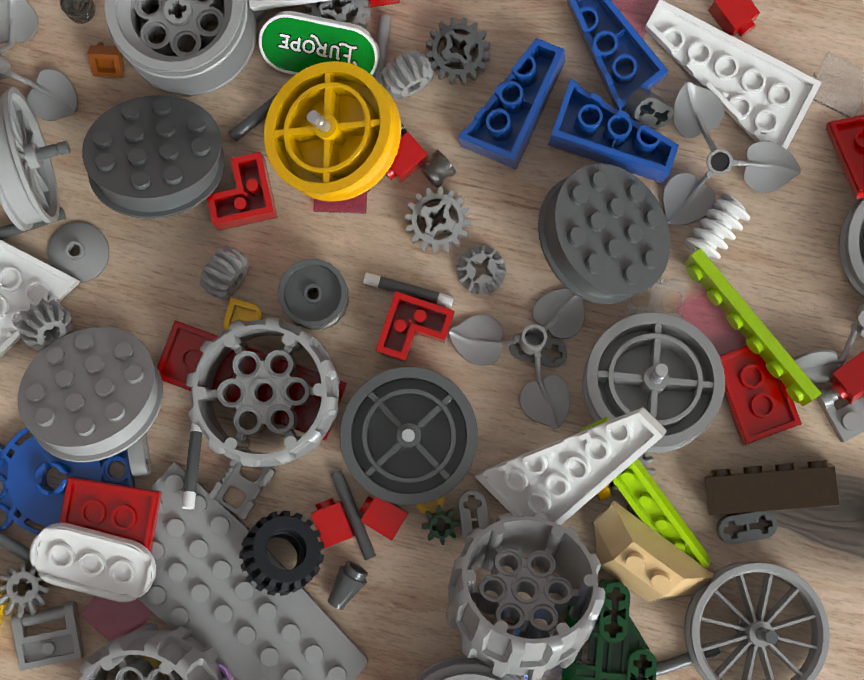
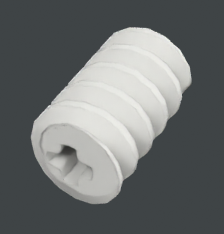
M724 192L721 193V199H717L713 203L714 209H709L706 212L707 218H702L699 221L700 228L692 230L691 236L693 238L685 239V245L693 253L701 248L708 258L712 257L719 260L721 256L716 248L728 249V245L723 239L735 240L736 237L731 229L741 231L743 226L738 220L742 219L748 222L751 219L744 206L734 197Z

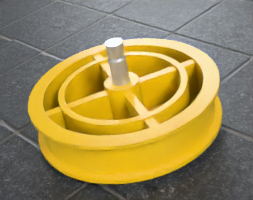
M338 61L312 65L289 79L273 99L264 126V144L267 157L279 177L306 196L329 202L354 198L376 185L391 167L397 155L401 139L400 115L390 93L366 70L350 63Z

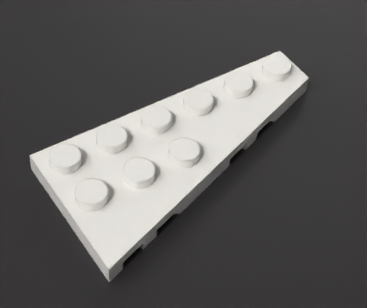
M659 0L644 29L702 88L712 91L721 99L724 110L755 142L771 141L787 150L822 82L663 0Z
M0 240V358L21 339L17 322L22 319L21 312L31 309L30 303L39 305L42 298L48 302L53 299L56 302H60L81 282Z
M642 407L481 470L474 477L514 517L533 516L534 512L546 514L548 520L561 525L660 440L667 430Z

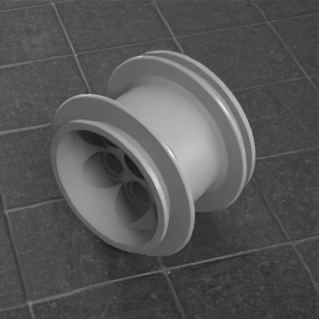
M105 0L107 26L117 49L146 82L164 92L182 96H196L213 92L228 84L243 70L254 50L257 36V20L255 11L249 6V0H207L205 2L198 0ZM158 4V10L155 13L150 14L155 5ZM183 10L182 18L177 19L178 11ZM215 21L219 23L214 31H205V27L209 22ZM166 34L163 42L159 44L153 43L156 35ZM186 43H196L195 48L191 52H182L183 46Z

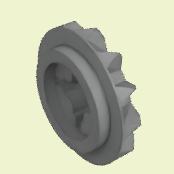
M484 245L470 247L461 255L457 265V275L460 283L465 289L475 294H487L496 290L503 282L506 272L504 259L495 249ZM486 259H489L487 270L493 277L482 274L476 281L473 280L476 269L470 262L481 265Z

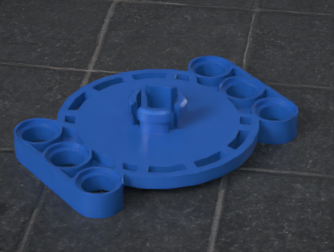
M27 427L19 431L8 442L6 447L0 443V480L3 484V489L0 493V509L6 513V521L0 526V531L8 529L15 522L28 532L38 535L42 530L27 524L26 522L29 519L44 525V528L59 523L67 477L69 476L135 487L127 449L112 457L93 462L66 461L44 450L34 436L25 440L21 445L17 442L30 432ZM11 450H14V451H15V453L13 454V456H12L11 453H10ZM117 460L123 462L126 468L121 478L113 477L109 471L110 465ZM52 467L58 468L61 474L66 473L67 476L66 479L62 480L57 489L51 488L47 483V473ZM18 512L22 514L20 518L17 516Z

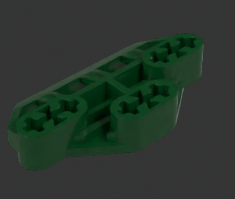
M601 579L598 582V587L604 588L605 601L589 637L587 660L592 661L593 664L576 663V660H582V646L574 662L567 668H562L561 680H637L636 678L630 679L631 673L636 677L639 676V668L634 660H639L640 654H643L646 660H648V663L642 664V675L644 678L649 677V680H656V658L629 616L630 592L628 588L618 580ZM614 587H617L622 597L616 598L615 607L618 611L623 609V613L621 616L618 612H615L614 620L620 627L614 629L613 634H609V631L604 626L611 623V613L609 611L604 612V606L612 610V600L607 596V593H612ZM568 606L566 612V624L569 628L578 622V620H572L569 617V611L572 606Z

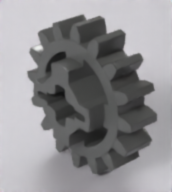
M452 17L449 26H446L441 21L439 23V32L431 30L430 37L434 41H426V48L431 51L425 53V56L429 61H433L431 63L432 70H439V80L448 76L449 84L453 85L455 78H459L461 84L465 85L467 76H470L474 81L477 79L476 70L485 72L486 66L483 62H489L490 54L485 51L490 49L491 44L487 41L483 42L486 38V32H477L478 23L475 22L471 26H467V18L463 17L461 24H456V20ZM443 40L445 49L438 55V47ZM453 47H456L457 50L463 49V56L458 52L453 53ZM475 48H478V56L473 63L470 54L475 51ZM450 66H453V67H457V68H460V69H452V68H449V67H450Z

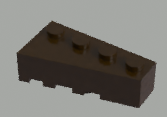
M827 460L808 461V467L795 468L794 463L775 464V470L763 471L762 466L743 467V473L731 474L730 468L711 470L712 476L705 477L709 515L839 505L835 466L832 464L827 465Z

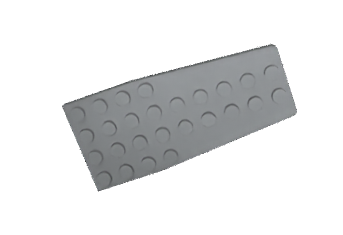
M174 462L150 488L151 490L162 491L151 551L156 564V577L148 592L138 597V599L172 629L176 630L180 626L191 630L190 636L204 647L212 646L218 653V657L215 659L216 662L225 665L231 675L238 680H354L367 666L368 657L303 587L294 593L290 592L288 595L280 596V593H276L272 596L267 594L268 590L263 589L261 592L255 588L257 584L254 581L248 582L246 577L249 574L247 571L242 572L240 565L243 563V559H239V553L243 549L242 541L250 529L215 498L214 500L208 497L210 492L198 481L194 509H183L182 500L186 470L178 462ZM266 548L269 561L275 567L287 570Z

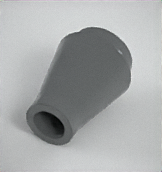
M347 561L344 566H340L331 594L327 599L328 603L339 610H343L346 604L367 583V571L351 561Z

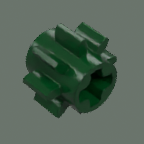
M438 504L437 512L434 514L430 511H425L429 522L422 523L421 527L422 529H430L431 532L427 537L429 541L434 537L440 538L441 545H444V538L449 535L452 538H456L453 527L459 526L460 520H451L454 514L453 508L445 512L442 511L441 505ZM437 518H443L445 523H449L444 525L443 531H438L437 526H432L437 524Z

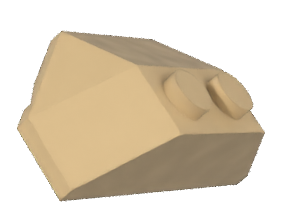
M615 501L594 521L597 557L601 563L600 568L647 602L694 595L713 578L712 572Z

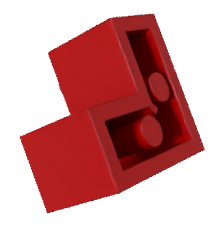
M257 152L230 158L237 188L213 193L207 198L213 226L218 231L278 218L266 160L262 153Z
M395 291L375 351L406 362L415 334L445 343L455 311Z

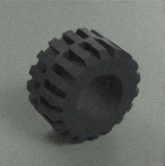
M283 510L280 514H277V511L272 512L266 518L262 517L243 539L241 544L243 549L239 553V559H243V563L240 566L242 572L247 571L249 574L246 577L248 582L254 581L257 584L255 588L260 592L266 589L268 590L267 594L272 596L276 593H280V596L288 595L290 592L294 593L309 583L321 569L319 565L324 560V555L321 554V551L324 549V541L318 542L317 538L321 536V533L318 529L315 531L311 529L310 526L314 523L310 519L306 522L302 521V514L296 513L294 516H290V511ZM283 538L294 546L297 553V563L293 569H279L269 561L266 554V544L269 539Z

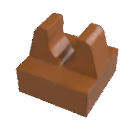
M99 42L97 45L89 46L87 54L93 76L123 78L125 71L123 55L116 45L104 46L103 42Z

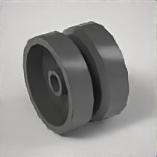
M304 259L293 264L283 274L278 287L279 302L284 313L298 326L309 330H325L337 324L345 315L349 305V289L343 276L331 263L320 259ZM310 291L315 293L319 291V296L316 299H311L308 294Z

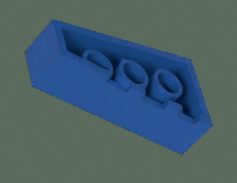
M567 0L570 12L615 109L625 111L626 102L633 92L642 88L650 91L666 78L668 69L612 0Z
M536 38L511 69V73L504 82L500 83L494 90V94L484 107L479 109L473 121L460 133L458 140L461 147L517 169L564 66L565 50Z
M570 78L548 146L602 164L617 166L630 173L664 183L670 174L679 145L649 126L636 122L629 117L628 113L621 109H615L604 102L602 97L594 92L591 94Z

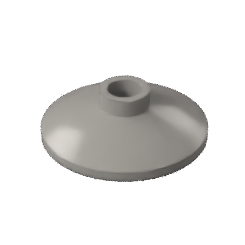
M71 223L59 229L52 237L48 248V258L52 267L81 281L80 283L88 282L99 276L105 269L109 259V245L105 236L96 227L87 223ZM74 246L80 247V253L77 256H72L71 254Z

